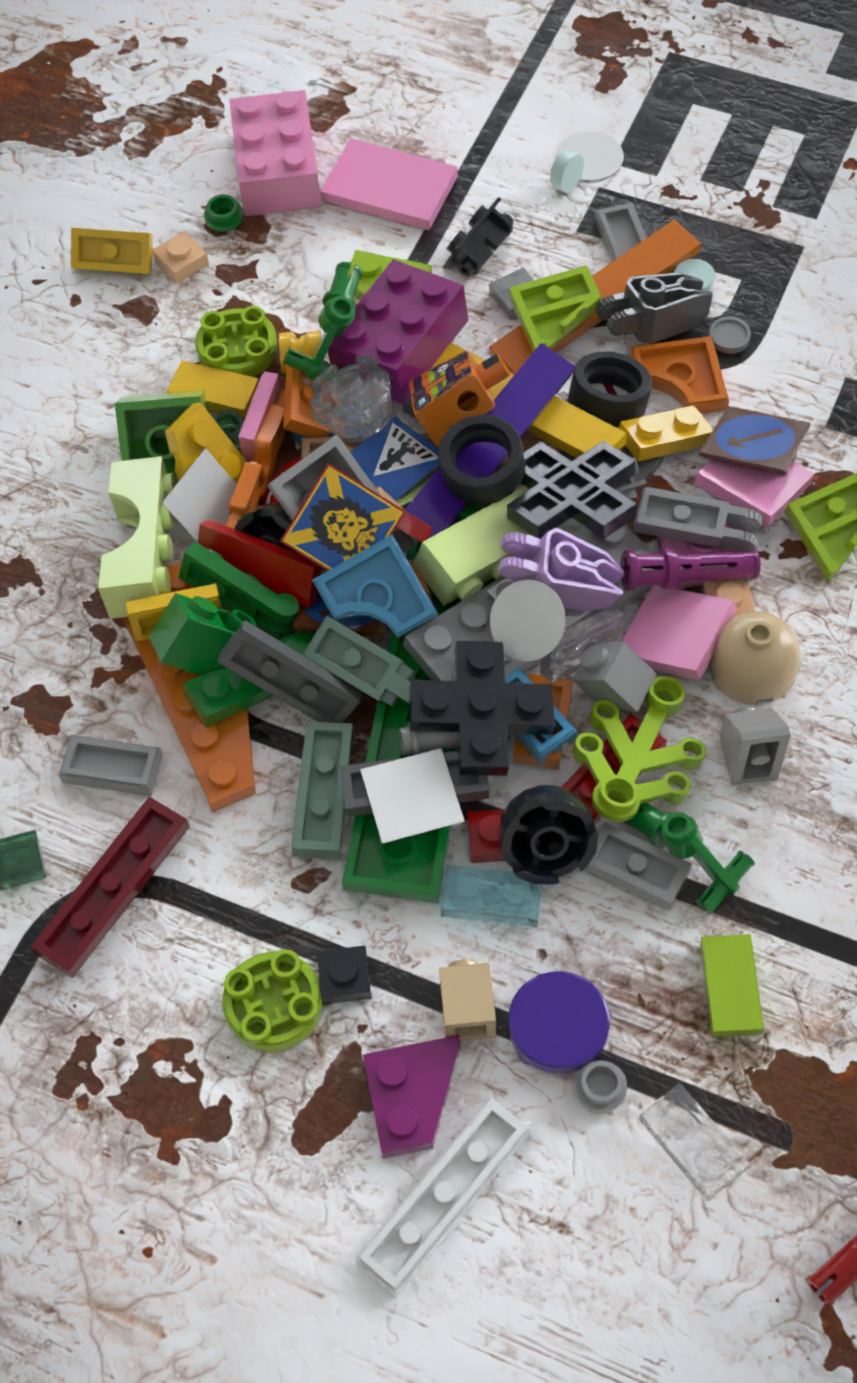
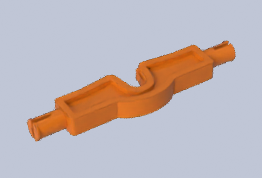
M285 389L280 391L276 404L270 405L255 437L254 461L245 462L229 503L230 515L225 526L234 529L239 519L255 509L271 481L278 453L288 431L283 429Z

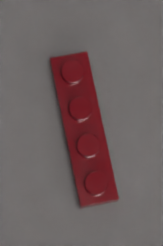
M148 797L30 946L33 953L73 979L190 828L188 820L153 798Z

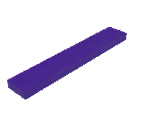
M540 343L494 399V408L485 415L497 416L512 424L522 438L571 377L576 366ZM475 443L463 449L455 460L456 468L460 473L468 477L482 478L492 476L508 456V453L504 447L497 443ZM439 467L405 508V511L431 526L432 533L429 536L431 538L451 527L469 503L452 495L444 484Z

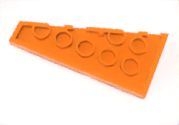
M182 561L167 567L171 580V592L193 588L178 578ZM122 617L212 812L256 794L249 727V708L206 727L184 694V683L201 675L161 663L150 639L135 641L129 618Z

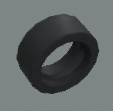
M606 351L594 352L583 356L575 364L576 367L568 394V400L571 405L614 427H619L621 421L639 418L645 414L652 387V378L649 371L639 361L625 354ZM605 383L615 385L629 394H607L595 389L592 384Z
M484 414L465 417L453 424L441 438L438 458L443 481L452 495L462 501L478 505L496 503L511 495L522 482L526 465L521 437L512 424L500 417ZM480 442L497 443L507 450L508 462L502 470L492 476L482 478L468 477L460 473L456 468L455 460L463 449L472 444Z

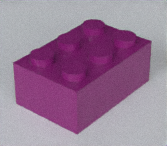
M393 259L356 304L355 318L347 331L341 336L334 337L327 351L330 365L345 370L342 381L404 405L411 396L409 381L430 370L468 322L464 285Z

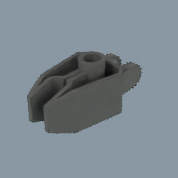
M680 272L632 276L626 282L625 292L613 294L610 297H603L602 300H599L597 307H595V312L601 320H608L606 323L608 325L607 328L612 335L634 334L638 341L652 344L692 330L709 314L713 293L702 290L703 281L701 279Z

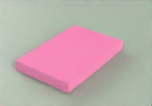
M350 138L320 191L321 201L429 231L458 177V167Z

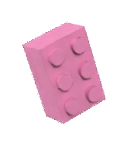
M306 90L229 99L244 217L321 207Z

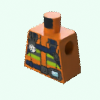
M463 351L409 381L414 415L437 448L440 445L441 438L453 424L465 417L485 415L494 408L495 402L491 387L511 376L510 372L498 353L477 365L468 351Z

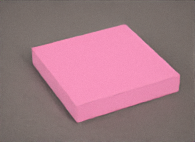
M712 459L697 473L694 484L720 500L730 502V505L745 507L754 511L757 510L758 513L763 515L762 525L768 527L786 509L789 503L795 501L811 485L815 473L796 462L793 463L789 472L785 475L784 473L778 474Z
M652 585L622 641L654 671L700 681L714 655L717 639L723 626L731 617H734L737 608L734 600L674 588L662 589L659 585Z

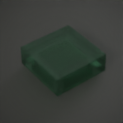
M36 830L0 839V891L47 878L40 840Z

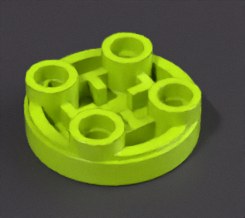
M249 306L245 309L237 308L221 312L209 311L200 320L201 327L196 334L195 347L201 365L255 377L264 372L273 363L278 351L276 331L273 324L266 318L265 312L261 307Z
M283 949L278 952H266L255 955L245 960L237 968L229 971L224 980L222 1006L225 1019L236 1038L250 1048L264 1052H279L290 1049L308 1038L319 1023L323 1010L319 980L313 969L292 950Z

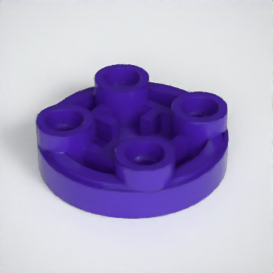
M547 972L527 981L515 994L509 1008L508 1029L516 1054L523 1063L548 1073H571L581 1070L585 1065L595 1061L606 1045L610 1028L609 1009L600 991L585 978L569 972Z

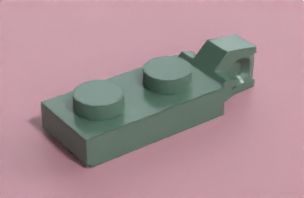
M326 616L303 656L381 703L385 702L393 707L398 698L409 703V680L415 671L407 667L406 663Z

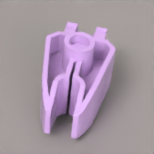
M558 528L548 531L541 539L517 532L503 535L501 541L502 550H504V553L513 554L514 556L504 557L499 562V574L515 582L536 580L548 585L557 593L564 609L576 611L604 609L610 607L623 595V590L614 584L624 576V570L606 551Z

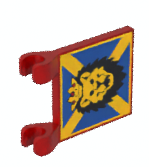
M327 463L280 542L329 571L392 535L396 527L420 542L429 538L432 528Z

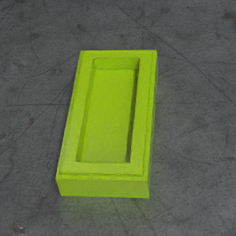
M751 934L701 937L700 949L711 1037L762 1035L764 1024Z

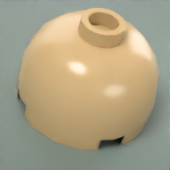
M747 611L731 617L719 634L714 655L708 664L715 687L729 699L746 705H757L758 700L772 698L773 702L781 699L793 687L800 668L799 641L789 625L775 615L763 611Z

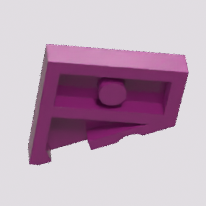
M459 1035L363 1054L383 1159L434 1148L440 1126L441 1113L446 1104L452 1073L461 1049Z

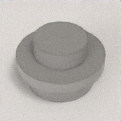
M603 1060L590 1062L577 1075L575 1084L576 1095L587 1109L598 1113L610 1112L619 1107L625 1099L627 1092L625 1075L619 1067L611 1062Z

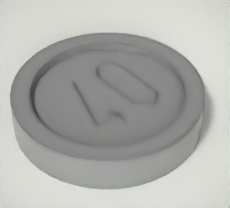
M728 316L713 322L710 327L709 336H712L716 350L722 353L734 354L741 352L748 346L751 330L743 320Z

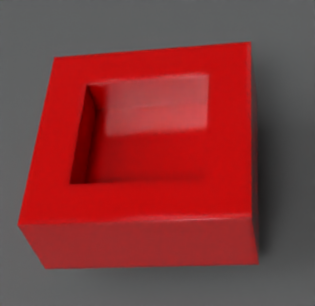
M504 810L467 812L471 863L505 861L498 841L500 816Z

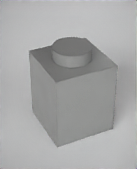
M624 641L591 642L589 648L582 655L581 663L572 680L595 702L609 700L615 703L621 712H638L657 673Z

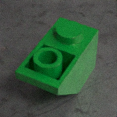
M175 593L149 638L161 663L202 675L223 666L217 662L219 653L244 620L256 626V622L243 611L233 610L229 612L216 607L212 602L203 597L195 596L192 599Z

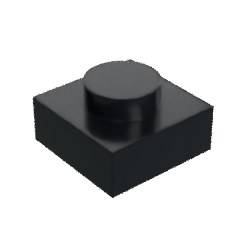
M366 945L316 951L320 994L323 1005L372 999Z

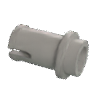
M410 722L407 723V727L399 728V742L403 756H413L439 748L442 750L458 749L457 732L410 731Z

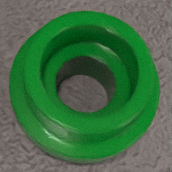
M227 194L212 197L204 211L207 226L220 232L237 228L242 223L244 217L242 206L234 197Z

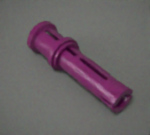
M663 548L659 553L636 554L634 550H624L620 566L624 570V576L621 578V581L626 591H634L637 586L660 585L662 589H671L678 582L757 579L761 569L760 557L755 550L749 552L677 555L675 551L669 548ZM728 565V567L699 568V566Z

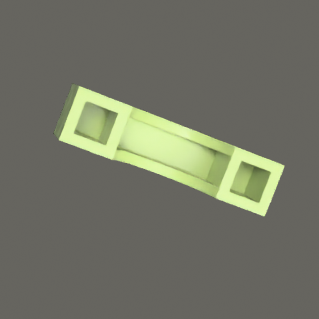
M162 456L111 462L108 494L120 524L136 527L137 530L125 544L101 556L98 589L110 619L128 617L126 601L171 592L170 574L166 564L167 561L173 560V546L169 530L175 529V517L162 502L177 483L174 473H167Z

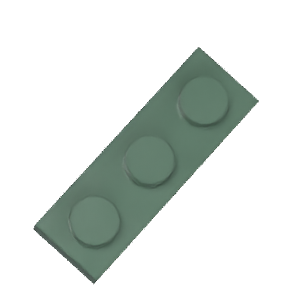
M306 721L291 846L293 856L341 859L346 811L340 766L351 765L354 736L353 724Z

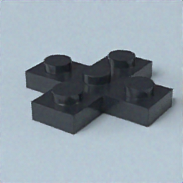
M602 441L574 461H570L543 442H539L524 452L526 468L521 484L526 485L530 490L507 504V518L532 536L541 539L548 531L559 527L570 518H573L602 539H605L636 518V503L614 489L635 475L636 461L607 442Z
M457 640L454 650L456 681H410V731L457 732L459 775L507 776L509 770L508 734L552 735L555 727L552 684L505 683L503 642Z

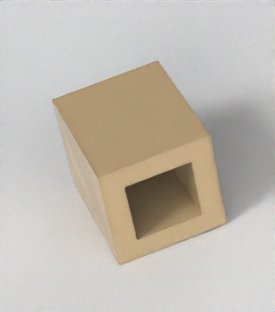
M462 959L450 963L449 967L439 968L445 1037L459 1035L460 1041L495 1038L496 1016L489 963L478 964L477 961L472 959Z

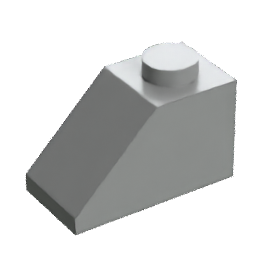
M743 707L724 715L720 739L732 785L778 779L791 734L788 725L772 708L756 710L753 707Z

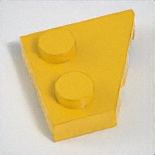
M193 403L165 431L170 453L175 458L174 470L177 481H180L206 448L237 484L243 466L247 461L203 404Z

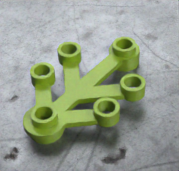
M658 676L654 679L645 696L648 711L633 743L619 719L620 711L618 706L609 700H599L594 703L589 715V722L594 729L605 733L621 764V768L618 774L614 775L602 754L603 741L594 733L585 732L578 735L572 749V754L576 761L588 766L597 784L592 793V804L597 813L605 819L614 822H624L636 815L640 804L664 799L672 804H679L687 798L691 789V781L687 775L679 771L668 772L661 780L635 784L639 774L669 766L679 765L687 770H695L701 766L706 755L705 745L700 740L691 737L684 738L676 745L651 750L665 718L676 714L680 710L685 698V689L677 679L670 676ZM598 713H604L610 718H603ZM581 746H589L594 751H586ZM685 751H691L696 756H689ZM669 784L677 785L681 790H674Z

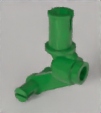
M344 261L337 264L330 291H327L323 296L322 302L324 307L318 315V323L324 333L313 356L310 357L289 347L283 360V365H288L304 372L305 378L313 381L316 377L336 387L340 385L345 370L324 363L323 360L334 337L344 334L355 318L356 302L354 296L363 274L362 269L355 265L352 275L347 277L351 262Z
M649 803L640 804L638 812L633 818L623 822L649 837L652 845L661 849L667 846L668 851L674 857H693L713 881L703 894L695 900L697 905L703 911H707L708 914H712L727 895L733 896L739 890L738 882L755 865V862L748 854L745 853L744 855V852L739 850L736 856L724 868L703 844V838L696 821L685 813L669 812L665 814Z

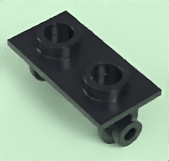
M498 197L489 209L481 205L468 222L472 229L467 235L460 230L446 248L451 255L444 264V269H447L452 262H455L462 275L469 277L478 274L482 266L494 253L483 242L496 251L506 237L512 233V225L514 224L512 217L506 213L501 214L495 209L501 198Z

